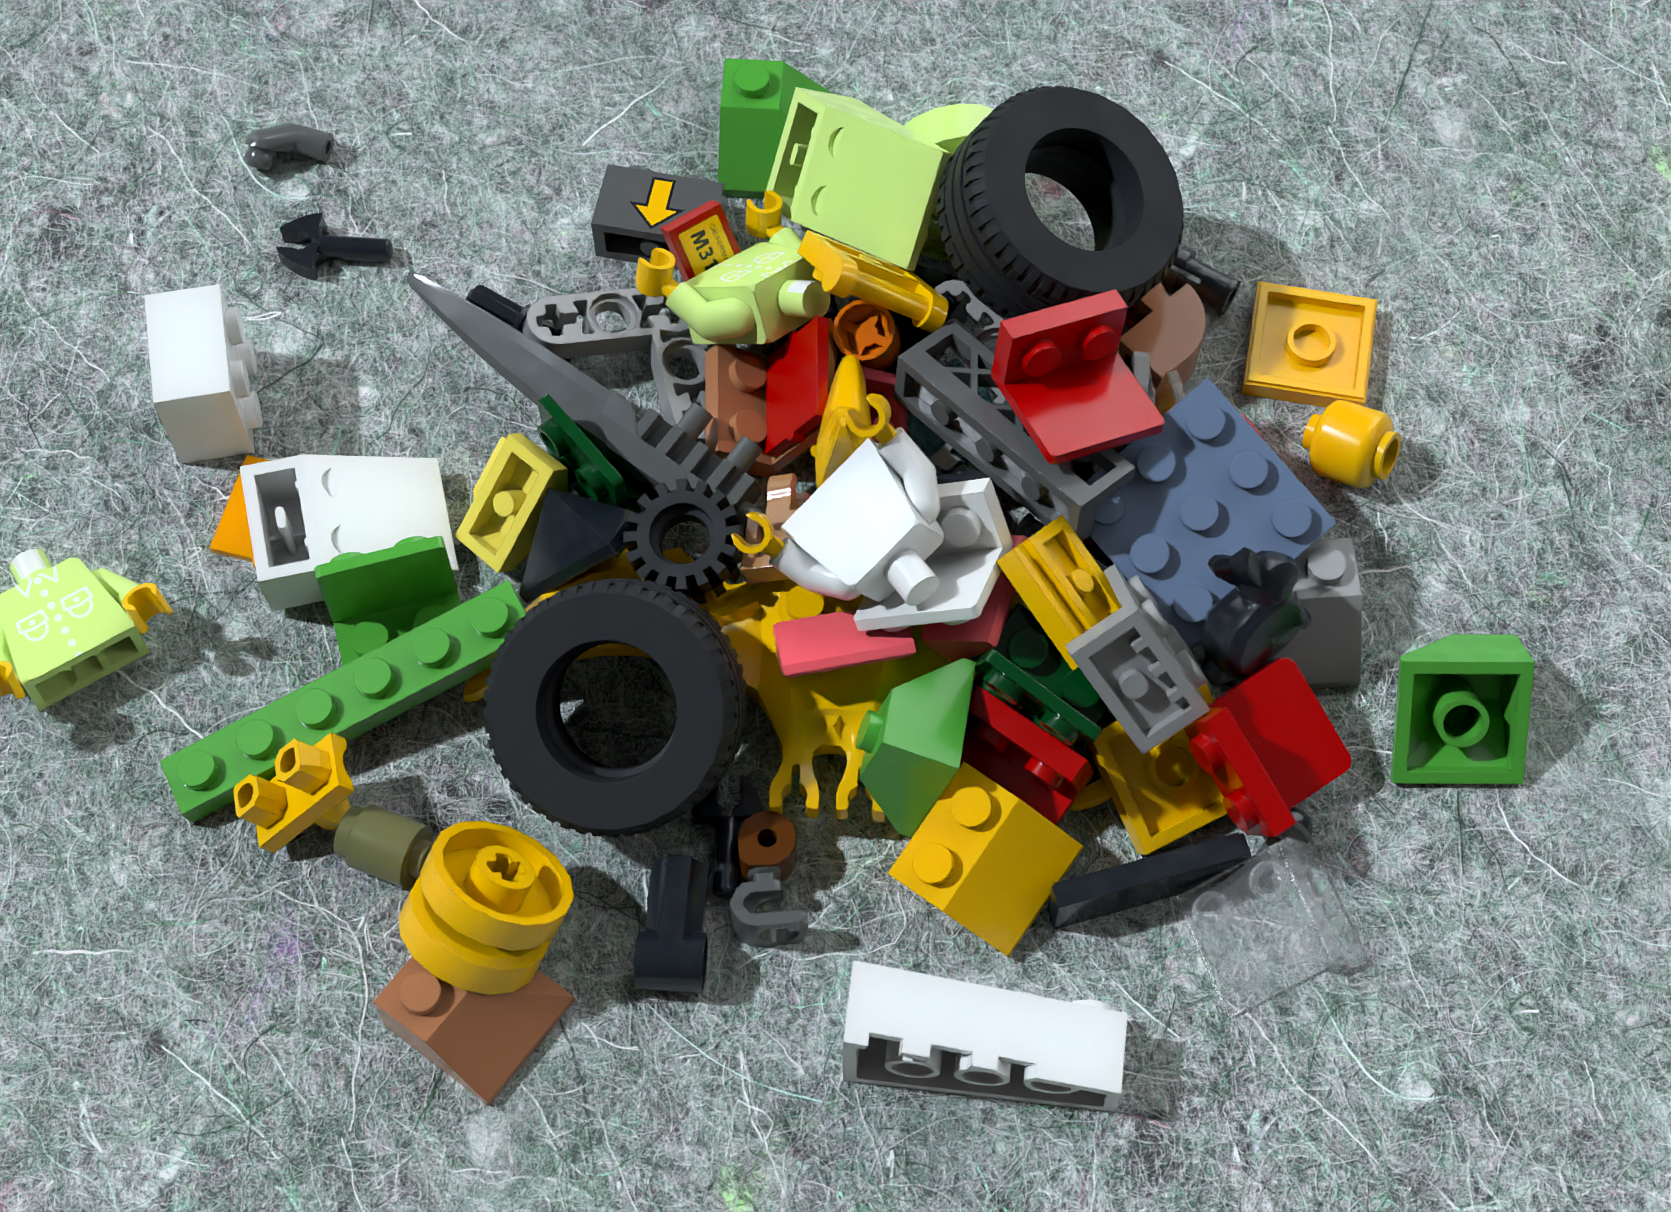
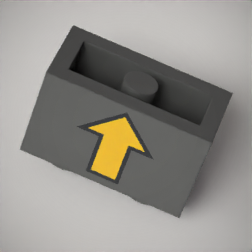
M607 164L591 221L596 256L638 263V258L641 257L650 263L651 252L654 248H663L670 252L660 228L710 200L720 203L726 216L724 183L713 182L698 175L683 177L653 172L643 166L623 167ZM675 263L674 269L678 270L677 265Z

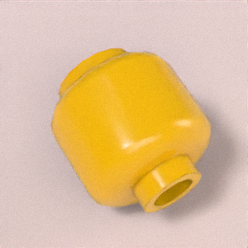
M1336 400L1324 410L1322 415L1313 414L1304 430L1302 446L1304 449L1309 450V461L1315 474L1355 488L1365 489L1375 483L1377 479L1385 480L1390 475L1399 455L1401 436L1400 433L1394 432L1392 420L1385 412L1345 400Z

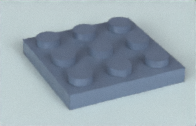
M1208 377L1162 416L1165 422L1160 434L1133 441L1119 453L1135 466L1133 480L1097 506L1092 534L1088 537L1109 563L1117 566L1125 579L1129 580L1136 574L1140 577L1157 602L1158 609L1169 625L1173 624L1189 649L1202 639L1201 628L1207 611L1236 587L1214 575L1208 566L1211 557L1220 554L1232 556L1246 547L1255 553L1260 551H1276L1286 554L1295 560L1337 523ZM1101 468L1086 483L1089 486L1107 474V472Z

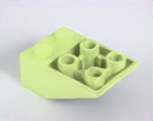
M795 87L766 191H774L782 198V215L791 221L899 267L915 271L921 248L927 240L928 225L936 203L939 183L944 176L943 172L948 164L951 153L856 98Z

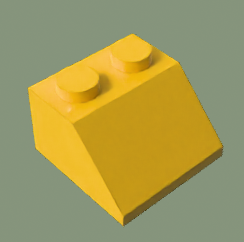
M963 762L888 874L1009 958L1049 900L1054 883L1062 881L1084 846L1021 799L966 762Z

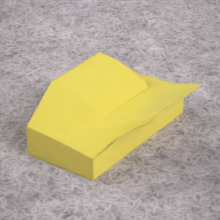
M521 433L508 434L507 438L501 436L473 489L474 500L454 537L497 573L513 571L530 554L547 488L568 493V468Z

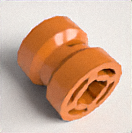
M861 299L852 301L844 306L835 317L832 329L833 336L843 357L853 355L859 359L862 367L883 371L891 366L899 356L901 348L900 332L888 309Z

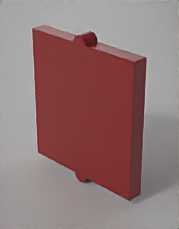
M817 315L798 332L792 331L789 335V340L767 357L766 455L777 457L795 442L801 444L805 434L822 422L828 399V318Z

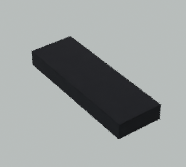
M1237 832L1054 883L1051 888L1047 910L1054 930L1238 879L1243 877V872L1246 870L1251 857V851L1244 833L1239 834Z

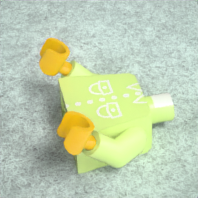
M770 190L764 193V209L754 206L750 199L746 201V229L748 233L757 238H770L768 243L758 242L741 253L681 284L672 279L675 257L669 251L663 248H654L651 252L650 263L644 258H638L635 276L637 289L646 296H665L668 298L665 303L666 306L688 325L693 344L770 343L814 319L817 315L824 316L830 305V293L825 292L822 288V282L812 276L815 267L797 253L802 240L793 228H784L781 224L782 198L779 194Z
M30 549L20 553L9 565L10 571L18 585L0 594V697L13 693L16 700L24 698L23 686L39 711L150 653L138 630L141 634H145L150 630L146 623L151 617L159 613H166L169 616L173 613L172 608L153 583L139 584L106 568L90 571L78 557L68 558L52 566L42 549Z

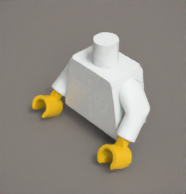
M872 393L867 395L866 399L879 414L878 424H865L861 421L858 413L852 408L846 412V423L855 435L863 438L875 436L879 443L877 444L868 438L780 527L788 537L783 540L776 537L771 520L760 512H749L746 516L760 523L763 527L764 539L761 543L756 545L749 544L734 532L731 537L734 545L744 553L755 554L763 551L769 555V564L809 592L847 601L863 594L880 602L887 599L896 590L908 605L914 606L926 601L939 585L938 577L924 562L942 544L944 533L936 521L941 509L936 468L902 427L894 429L889 423L891 407L887 399L882 395Z

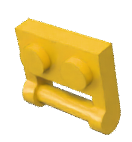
M810 230L806 231L797 253L815 267L812 276L822 282V288L825 292L841 298H845L850 294L912 318V323L915 327L930 333L942 327L948 314L949 306L947 299L913 272Z

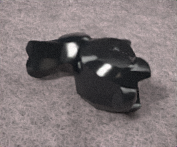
M1244 547L1232 556L1220 554L1214 555L1209 559L1208 566L1214 575L1236 586L1207 611L1201 628L1205 658L1200 669L1209 684L1215 686L1222 685L1231 680L1237 682L1245 680L1274 661L1273 657L1295 637L1298 631L1306 629L1310 624V613L1293 592V588L1300 575L1299 569L1293 558L1276 551H1260L1255 553L1253 550Z

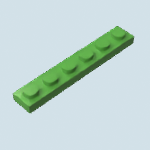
M507 580L162 759L160 764L181 814L190 823H193L233 802L235 785L249 774L270 781L276 776L274 761L279 750L294 738L314 746L332 732L345 738L346 742L490 668L492 659L497 657L496 651L500 644L505 641L504 638L508 631L514 629V624L526 615V610L511 582Z

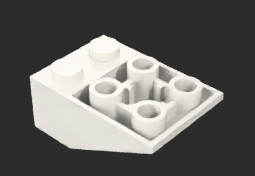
M302 454L240 466L257 580L271 611L324 601L314 571L317 565L329 563L334 557L347 552L366 554L394 547L397 542L413 536L427 538L442 536L453 574H459L437 458Z

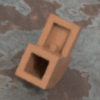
M1160 282L1142 299L1130 307L1126 313L1124 323L1131 329L1121 336L1118 354L1130 370L1134 351L1150 352V372L1153 387L1155 388L1154 405L1156 408L1188 382L1197 365L1206 327V316L1201 299L1188 283L1170 297Z

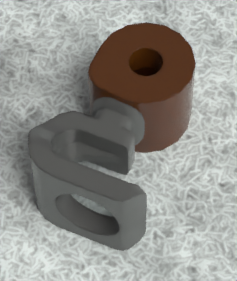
M773 811L755 813L747 818L739 829L740 871L745 883L737 887L730 901L731 922L734 932L743 943L754 947L801 943L808 931V911L799 909L755 913L756 908L762 904L783 901L782 881L792 874L797 861L796 833L793 824L788 818Z

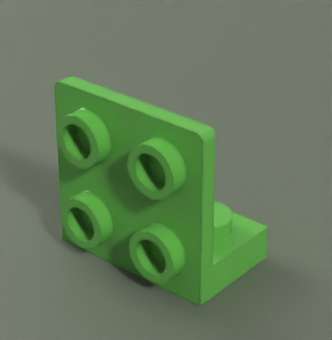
M423 536L408 537L397 542L394 547L366 554L347 552L334 557L329 563L317 565L314 568L317 583L334 624L342 665L461 605L459 591L442 536L431 538Z

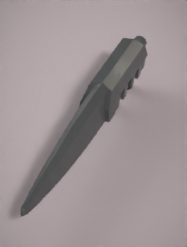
M411 270L409 271L407 277L409 286L484 361L537 406V400L549 394L602 455L656 491L654 486L665 482L669 491L677 489L676 479L687 478L692 488H696L698 480L709 483L713 493L719 489L726 495L745 530L748 519L747 513L760 512L766 514L754 505L763 491L756 479L747 474L763 451L755 442L742 436L727 458L722 460L713 454L708 446L700 441L696 442L713 418L700 405L693 402L679 422L673 426L664 421L661 415L652 408H649L639 418L635 415L634 407L629 401L614 391H610L544 346L466 299Z

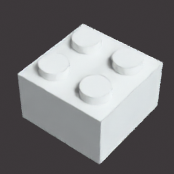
M220 284L144 295L153 404L180 463L184 464L255 453L252 429L262 427V415L256 391L250 392L248 376L257 375V366L251 339H245L239 307H228Z

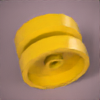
M487 821L458 822L442 830L433 844L420 871V876L410 891L398 916L400 937L417 962L433 976L459 989L487 995L514 992L531 982L551 939L554 938L572 903L574 894L571 877L552 852L536 839L512 827Z

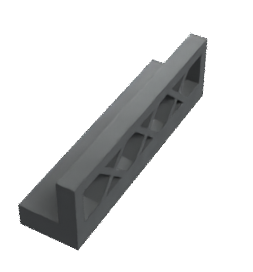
M951 320L899 355L894 399L975 467L991 477L993 482L1046 526L1063 514L1081 541L1085 540L1092 534L1097 506L1133 480L1135 466L1113 448L1056 465L1049 464L1032 438L1023 432V424L1009 404L988 403L978 395V387L998 388L990 376L995 353L954 320ZM952 346L970 361V368L944 367L933 357ZM1070 461L1095 462L1107 474L1089 486L1070 470Z

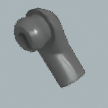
M285 123L254 130L245 141V144L248 145V150L245 153L244 159L247 165L264 170H272L276 167L278 152H289L326 162L331 157L333 151L334 136L329 132L294 123Z

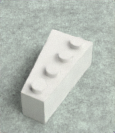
M853 960L843 1037V1081L1115 1112L1122 1093L1128 1013L1114 1011L1109 1004L1097 1000L1068 1002L1027 992H1016Z

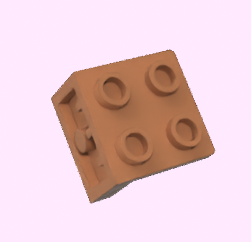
M829 318L828 396L838 358V350L834 344L832 330L834 322ZM715 344L705 352V410L713 416L705 428V445L711 449L713 454L723 460L727 458L742 436L749 438L763 451L748 470V473L770 478V476L776 474L817 442L821 423L805 434L801 444L795 442L777 457L766 455L767 357L726 344Z

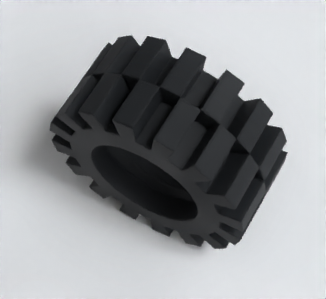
M687 478L676 479L677 489L669 491L665 482L654 486L659 496L651 501L644 493L637 500L642 510L640 514L630 511L626 519L631 532H623V543L629 551L626 555L631 566L642 581L649 580L658 585L671 587L672 591H680L687 597H692L698 604L707 603L705 593L711 590L714 591L717 598L727 592L723 582L728 578L735 583L741 575L737 564L738 562L741 563L743 552L734 545L731 535L734 532L745 540V530L733 505H730L726 495L719 489L713 493L709 483L698 480L696 488L691 487ZM686 521L702 524L709 530L710 542L707 550L699 559L691 563L679 564L668 560L663 555V539L672 527Z

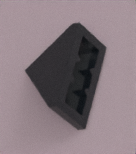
M547 488L519 595L526 604L615 555L623 545V532H631L626 522L631 510Z

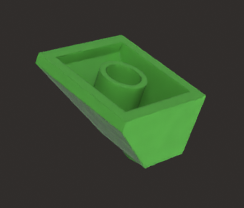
M725 58L720 101L718 182L724 183L725 197L764 199V193L767 189L795 87L833 93L784 61Z
M1452 634L1400 656L1390 775L1392 783L1523 784L1535 662L1517 635Z
M962 658L892 688L878 712L868 710L861 722L856 738V749L864 751L859 779L899 834L912 837L959 770L976 665L974 661Z

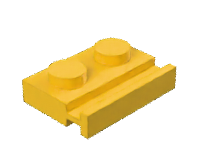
M1062 514L996 562L1072 670L1078 668V665L1070 656L1066 644L1122 606L1107 577Z

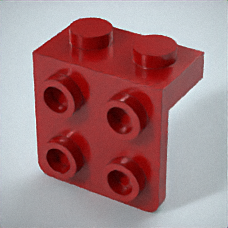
M1290 658L1275 659L1207 704L1210 711L1183 728L1190 740L1188 744L1193 757L1199 766L1211 775L1224 797L1223 805L1234 824L1245 832L1246 835L1276 837L1297 822L1289 810L1348 771L1352 762L1350 753L1297 664Z

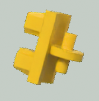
M330 732L314 746L294 738L279 750L274 761L276 772L274 778L267 781L249 774L235 785L233 794L236 816L256 824L259 848L275 853L314 823L327 830L338 828L344 814L351 808L347 797L354 792L353 781L347 774L343 763V753L347 749L345 738Z

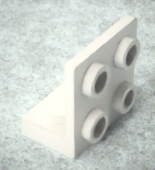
M991 478L938 484L941 509L936 521L944 533L942 544L924 561L939 579L936 591L926 601L914 606L908 605L896 590L887 599L880 602L864 596L853 617L858 631L883 629L887 632H896L912 625L940 622L947 625H959L981 615L1002 570L996 561L1011 551L1013 541Z

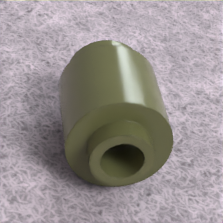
M355 805L341 819L335 833L333 848L336 855L345 858V863L348 867L407 889L414 885L420 876V871L434 844L433 830L430 826L375 805H369L366 808Z

